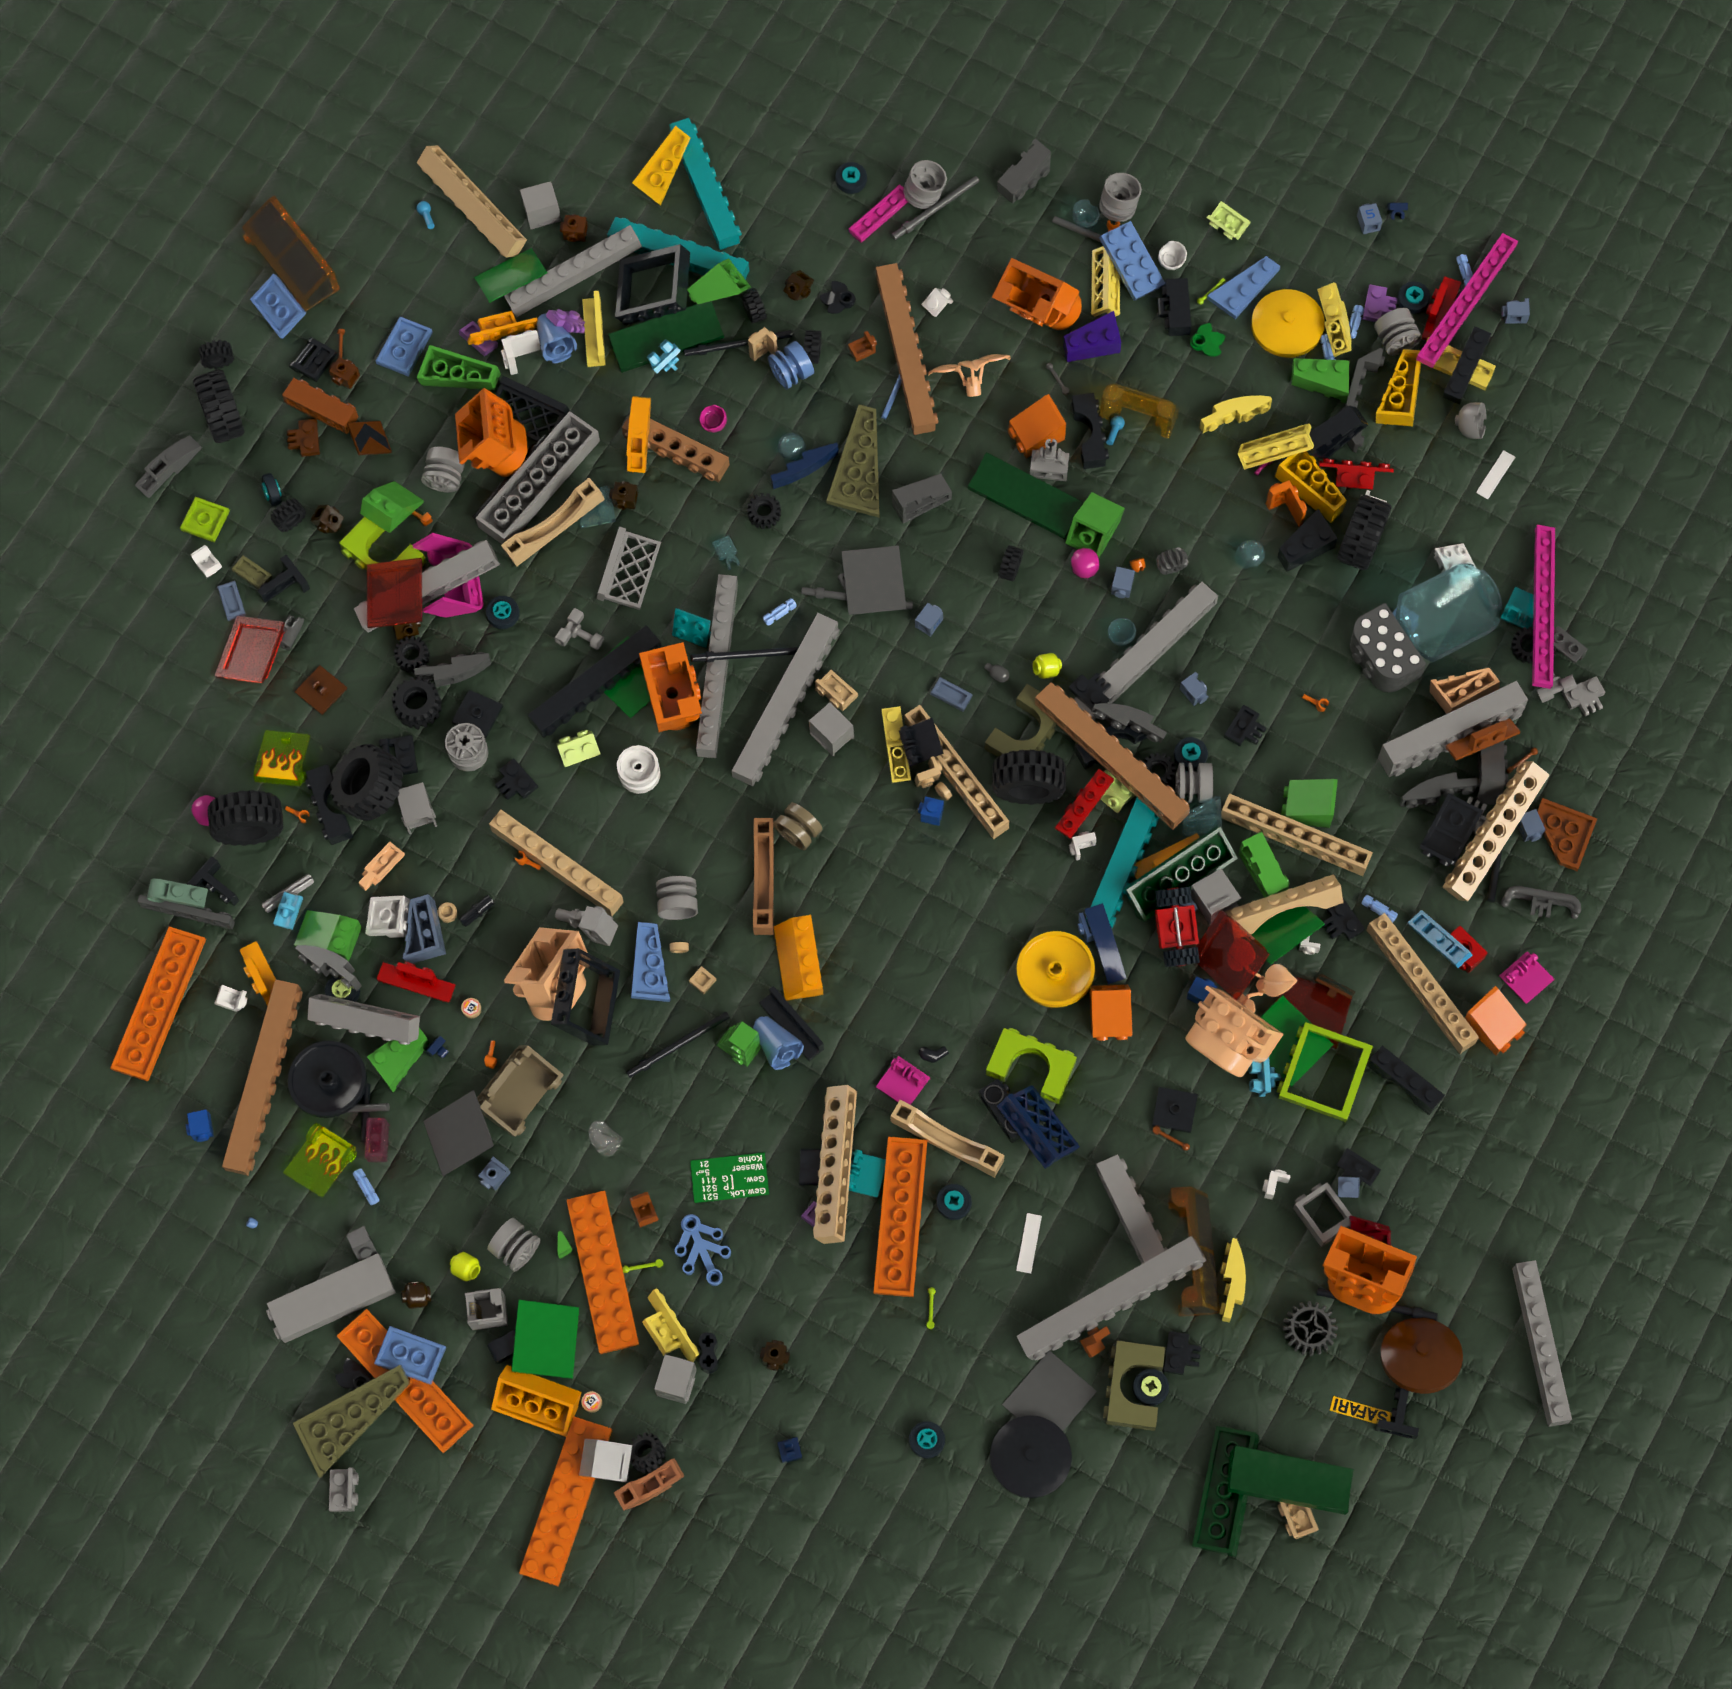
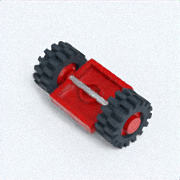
M1190 887L1155 891L1157 907H1171L1155 910L1160 949L1176 947L1173 950L1163 951L1165 967L1199 963L1198 947L1184 948L1185 945L1199 944L1194 905L1181 907L1178 905L1192 902Z

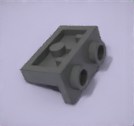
M1557 626L1554 629V648L1574 663L1578 660L1581 661L1588 649L1561 627Z

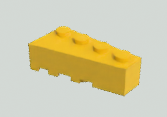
M1403 349L1394 374L1388 383V388L1381 400L1382 402L1377 409L1376 423L1413 426L1421 362L1417 361L1416 358L1420 350Z
M1307 451L1288 456L1278 466L1275 477L1282 483L1289 480L1292 485H1295L1298 490V496L1314 510L1319 509L1324 518L1330 523L1343 512L1347 500L1335 484L1329 481L1325 471L1319 468L1315 458L1312 455L1310 456Z

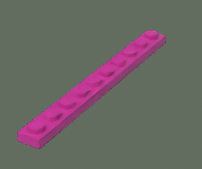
M1504 233L1501 234L1417 355V361L1433 368L1516 248L1517 240Z
M1537 525L1535 528L1532 686L1551 689L1553 686L1555 528Z

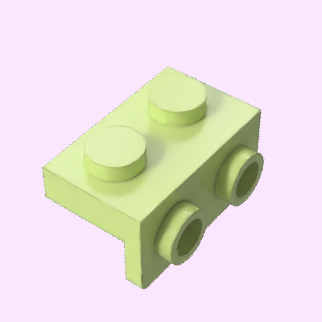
M1222 201L1211 216L1208 215L1206 217L1210 220L1209 224L1217 230L1219 227L1224 230L1223 234L1231 240L1233 237L1239 240L1251 223Z
M587 729L578 732L575 737H563L559 739V743H556L565 767L600 755L592 731L588 732Z
M1105 770L1106 774L1114 778V782L1102 796L1101 800L1116 813H1119L1124 804L1135 795L1108 770Z

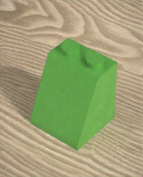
M728 258L714 266L689 287L687 291L693 302L701 304L738 295L750 289L751 286Z
M1091 492L1073 517L1065 544L1076 549H1092L1100 558L1119 525L1125 508Z
M1338 779L1290 780L1288 786L1284 787L1283 797L1286 798V804H1282L1281 815L1308 826L1330 828L1334 816Z

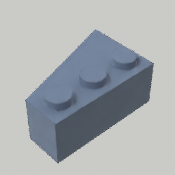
M429 894L410 899L407 920L408 931L405 937L406 947L403 959L413 964L445 955L446 951L435 900Z

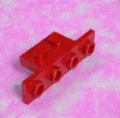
M1444 276L1439 289L1435 288L1432 299L1435 300L1433 304L1430 303L1426 314L1429 317L1422 334V339L1427 340L1433 334L1453 305L1461 285L1460 281Z
M1323 458V461L1318 462V465L1321 467L1337 468L1335 484L1337 487L1373 490L1375 471L1394 473V468L1390 467V464L1379 463V466H1372L1371 462L1360 461V464H1353L1351 460H1342L1341 463L1334 462V459Z
M1098 769L1085 788L1079 790L1074 803H1070L1067 806L1065 815L1056 825L1055 829L1068 838H1072L1114 782V778Z
M383 962L377 976V981L447 1003L450 1002L456 984L437 979L433 970L426 967L422 969L416 968L410 962H404V964L398 962L397 966Z

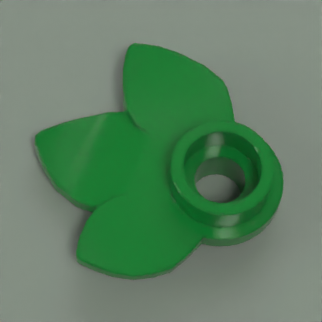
M1211 323L1203 324L1198 328L1197 333L1191 337L1190 346L1196 351H1202L1207 356H1218L1221 354L1219 346L1224 342L1226 336L1218 332H1212Z

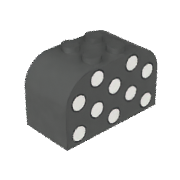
M1386 603L1357 619L1350 639V650L1354 661L1362 667L1366 679H1370L1377 689L1389 693L1396 692L1422 677L1426 662Z

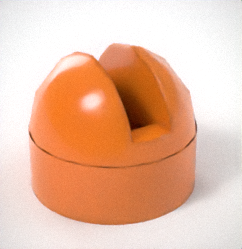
M1144 558L1130 561L1132 570H1135L1137 573L1139 570L1143 571L1145 569Z

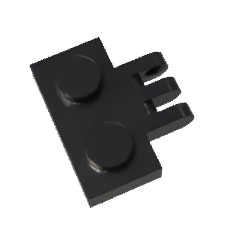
M1096 673L1090 680L1081 674L1069 686L1068 690L1089 709H1092L1095 704L1109 702V698L1104 693L1111 687V684L1108 682L1102 687L1106 680L1101 678L1097 682L1096 680L1100 677L1099 673Z
M1243 705L1226 731L1224 738L1238 746H1241L1245 739L1257 745L1259 742L1257 738L1261 739L1262 737L1260 732L1264 733L1266 731L1263 725L1256 722L1260 714Z
M514 758L499 769L504 778L497 782L495 787L497 789L501 788V794L508 792L504 796L507 800L517 793L525 799L538 788V785Z
M1344 899L1342 904L1327 908L1326 911L1331 917L1323 921L1325 923L1323 927L1331 924L1326 929V932L1336 931L1330 935L1332 940L1344 934L1347 940L1350 941L1365 931L1364 926Z
M1348 1148L1337 1163L1339 1167L1345 1170L1342 1177H1360V1184L1363 1181L1369 1186L1373 1184L1381 1171L1380 1168Z
M1169 1331L1163 1372L1184 1375L1185 1366L1199 1367V1362L1192 1361V1359H1200L1201 1355L1193 1353V1351H1201L1202 1347L1188 1344L1189 1334Z

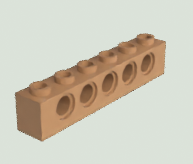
M630 415L622 426L623 436L627 440ZM650 419L647 450L651 449L661 457H668L675 464H682L688 467L691 472H698L710 481L720 482L730 465L729 457ZM658 438L663 439L660 442L655 441ZM673 446L679 447L675 450L671 449ZM689 454H694L693 457H687ZM704 462H710L709 465H703Z

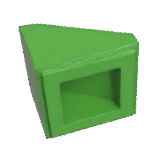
M559 1231L557 1254L559 1259L571 1253L572 1248L563 1232Z

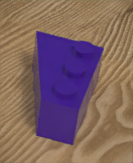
M1114 311L1064 336L1063 348L1067 362L1121 352V338Z

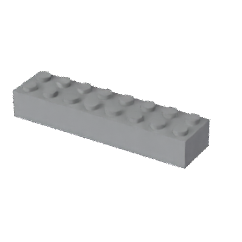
M569 411L476 517L478 528L501 544L513 535L520 533L600 442L598 431Z
M1515 681L1383 744L1378 760L1388 777L1393 775L1399 776L1405 772V769L1410 767L1416 768L1426 759L1433 760L1443 751L1449 752L1445 748L1449 743L1510 718L1512 721L1522 716L1528 699L1518 682Z

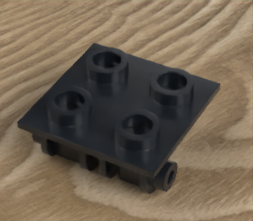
M933 718L909 727L903 726L900 728L899 734L909 767L929 760L930 757L944 754Z

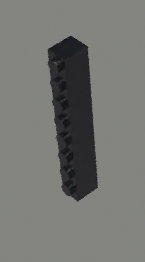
M646 625L528 714L530 723L543 738L547 735H552L557 730V727L568 723L577 712L581 713L585 710L586 705L592 701H597L606 690L609 691L614 688L616 682L627 678L636 667L640 668L642 665L639 653L662 648L660 640Z

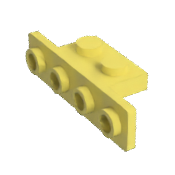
M657 1288L654 1289L648 1296V1300L657 1313L644 1319L643 1325L663 1356L680 1348L686 1359L694 1362L699 1356L696 1345L691 1342L686 1329L680 1325L675 1312L666 1303L664 1295Z

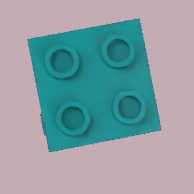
M1515 587L1500 619L1521 628L1526 627L1528 629L1532 627L1533 629L1534 595Z
M676 608L672 636L707 648L708 639L711 636V621Z
M860 1150L852 1151L849 1191L878 1198L885 1172L886 1159L862 1154Z

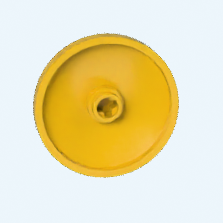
M1283 289L1269 293L1258 302L1253 311L1251 328L1255 340L1264 350L1279 357L1292 358L1302 356L1317 346L1324 332L1325 319L1321 307L1312 297L1297 290Z
M1051 931L1040 934L1024 946L1018 957L1017 977L1022 990L1031 1000L1046 1007H1065L1077 1002L1089 991L1094 980L1095 965L1090 949L1081 939L1070 933Z

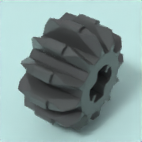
M1180 547L1172 548L1157 556L1156 565L1163 575L1177 573L1188 565V556L1184 549Z

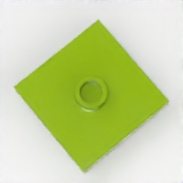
M195 497L180 529L183 532L215 543L230 510L221 505Z

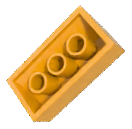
M811 915L793 917L774 926L785 1000L823 995Z
M506 1365L498 1377L491 1410L566 1437L573 1416L575 1417L582 1392L534 1374L512 1372V1367Z

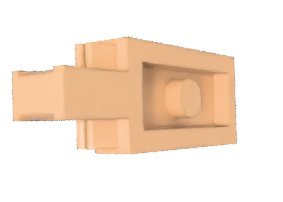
M389 842L364 868L365 871L362 873L364 877L358 882L360 887L366 891L372 884H378L405 856L404 852Z

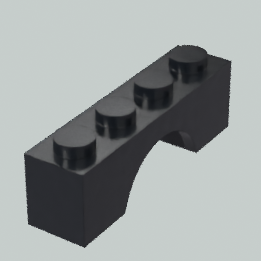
M1474 326L1447 384L1443 398L1459 405L1461 404L1473 373L1490 341V332Z
M1094 393L1073 395L1071 405L1074 420L1087 425L1092 433L1091 438L1081 445L1083 469L1105 467L1109 454L1108 449H1104L1103 443H1106L1105 433L1101 432L1100 428L1103 426L1102 416H1098L1097 412L1100 409L1099 400L1095 399Z
M1127 724L1124 730L1121 728L1120 730L1115 729L1111 725L1105 728L1110 736L1114 735L1116 738L1129 740L1133 744H1137L1147 738V735L1143 732L1138 733L1132 730L1129 724ZM1077 742L1074 744V752L1084 769L1099 763Z
M328 764L306 771L308 778L305 779L308 790L312 789L314 795L311 796L314 807L318 806L319 812H316L319 823L324 824L325 829H322L325 840L329 839L331 845L353 838L345 814H336L327 808V799L332 791L331 782L333 781V775Z
M1384 1046L1379 1048L1367 1065L1380 1077L1389 1079L1404 1089L1412 1098L1414 1104L1428 1115L1434 1111L1445 1096Z

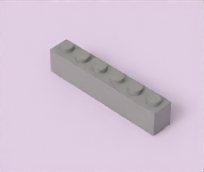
M323 994L309 997L307 1020L314 1021L316 1025L327 1024L331 1025L333 1029L344 1028L348 1029V1032L351 1033L362 1032L368 1037L379 1036L382 1037V1040H396L399 1044L408 1045L410 1042L418 1039L420 1016Z
M1117 1154L1097 1163L1095 1169L1141 1264L1168 1250L1167 1247L1163 1248L1160 1242L1162 1241V1236L1158 1229H1154L1152 1225L1154 1221L1150 1212H1146L1143 1207L1145 1202L1142 1195H1137L1134 1189L1136 1183L1132 1176H1128L1126 1172L1128 1168L1124 1159H1120Z

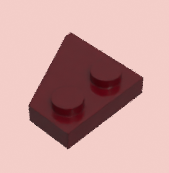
M1349 1216V1229L1391 1246V1230L1389 1226Z

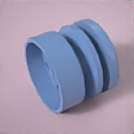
M793 341L784 347L785 355L778 350L775 352V355L771 354L768 356V362L773 375L786 390L791 388L792 384L796 385L798 383L797 376L804 380L814 374V368L807 353L797 341Z

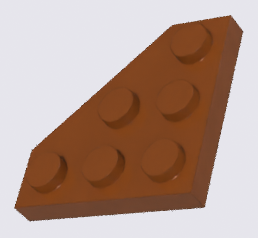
M1542 798L1537 812L1545 827L1543 834L1558 864L1578 871L1597 818Z

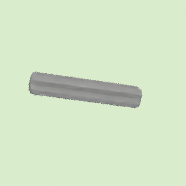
M306 874L262 903V907L267 913L271 912L279 906L284 892L296 895L314 883L313 878L310 874Z

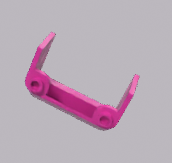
M431 533L413 544V548L426 551L429 563L437 566L444 559L452 558L460 551L472 548V545L468 542ZM479 576L444 593L445 597L423 608V612L447 618L479 611L484 605Z

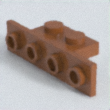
M1509 718L1449 743L1445 748L1455 760H1459L1520 734V730Z

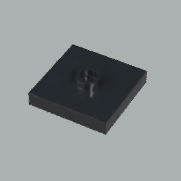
M468 690L452 723L454 725L461 723L474 724L480 728L484 738H487L503 708V704Z
M1159 1087L1152 1126L1191 1133L1198 1094Z

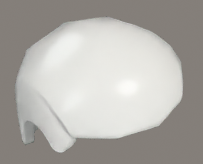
M1169 241L1165 244L1158 254L1160 265L1167 270L1180 268L1187 257L1185 246L1177 241Z

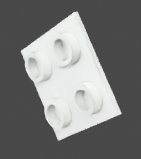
M1464 543L1434 549L1436 551L1434 559L1437 561L1439 568L1443 569L1441 572L1445 574L1446 582L1450 585L1456 584L1458 579L1480 575Z

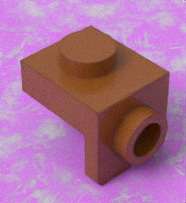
M865 331L864 337L849 343L848 348L857 362L875 354L877 342L873 335L870 336L869 332Z
M648 1192L638 1194L629 1199L640 1227L658 1221Z
M1107 1326L1101 1329L1095 1327L1087 1332L1088 1335L1080 1340L1090 1358L1105 1349L1101 1339L1110 1334Z

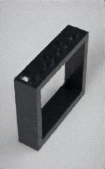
M679 244L620 259L615 318L624 325H632L636 322H644L648 319L661 318L665 315L685 311L690 252ZM674 263L672 298L630 309L632 273Z
M579 948L563 949L551 1025L593 1046L608 1045L620 970ZM579 964L599 974L590 1031L569 1021Z

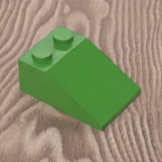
M393 481L377 487L362 499L360 514L388 533H391L421 506L424 500Z
M307 910L294 946L309 945L324 948L349 961L362 927L356 919L338 914Z

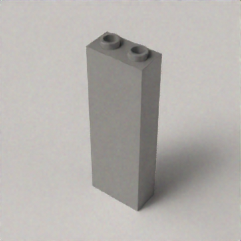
M377 1253L268 1302L269 1309L266 1310L270 1321L274 1320L276 1327L273 1330L277 1339L281 1338L286 1343L391 1296L396 1291L383 1260Z

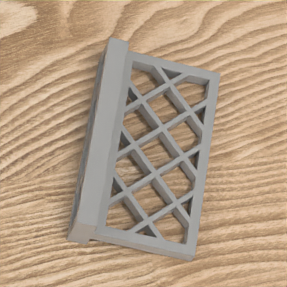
M619 526L598 590L597 599L601 601L606 599L640 610L661 542L627 532L626 528ZM627 539L636 540L638 545L630 549L626 543ZM650 544L656 546L654 552L647 554L643 546ZM640 548L644 557L636 560L632 552ZM629 554L633 562L624 565L621 557ZM647 559L650 567L642 571L638 563ZM635 565L639 573L630 576L626 568ZM624 570L627 579L619 582L616 573ZM642 576L645 582L644 585L636 587L633 579ZM630 581L634 589L625 593L621 585ZM616 587L622 593L618 597L609 595L610 591ZM636 592L639 597L638 604L630 602L627 596Z

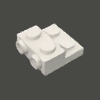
M405 896L371 897L365 934L368 936L386 935L389 938L406 937L410 899Z

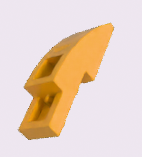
M632 397L627 440V471L646 472L651 398Z

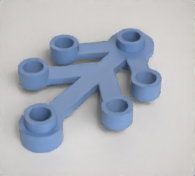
M686 1215L681 1221V1227L684 1232L679 1244L675 1247V1254L678 1257L686 1255V1245L691 1235L694 1244L687 1262L682 1266L683 1272L686 1275L694 1273V1264L698 1254H700L708 1272L706 1275L707 1282L711 1286H718L721 1284L723 1276L718 1269L714 1268L707 1250L720 1254V1257L723 1259H728L731 1256V1249L728 1246H720L702 1239L699 1232L711 1235L713 1240L720 1241L723 1238V1231L720 1228L714 1229L701 1224L700 1219L696 1215ZM689 1222L695 1223L693 1228H689L687 1225ZM716 1231L721 1233L718 1238L714 1237ZM678 1248H684L682 1254L677 1253ZM727 1249L729 1253L722 1255V1250ZM688 1265L692 1266V1270L689 1272L685 1271V1267ZM713 1275H717L719 1277L718 1280L715 1282L711 1280V1277Z

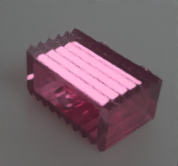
M367 1118L365 1158L368 1162L388 1161V1127L390 1125L385 1118Z

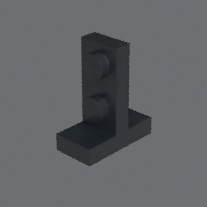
M287 555L280 558L286 571L279 573L272 581L264 583L258 590L260 597L265 603L295 582L304 593L310 589L306 579Z
M211 856L187 885L202 888L205 886L210 892L216 891L220 894L219 898L224 903L228 904L230 902L235 906L239 902L236 894L213 877L221 868L218 860Z
M1401 1387L1395 1389L1394 1400H1397L1396 1408H1392L1390 1420H1393V1422L1378 1419L1375 1431L1414 1440L1418 1437L1419 1428L1403 1425L1409 1391Z

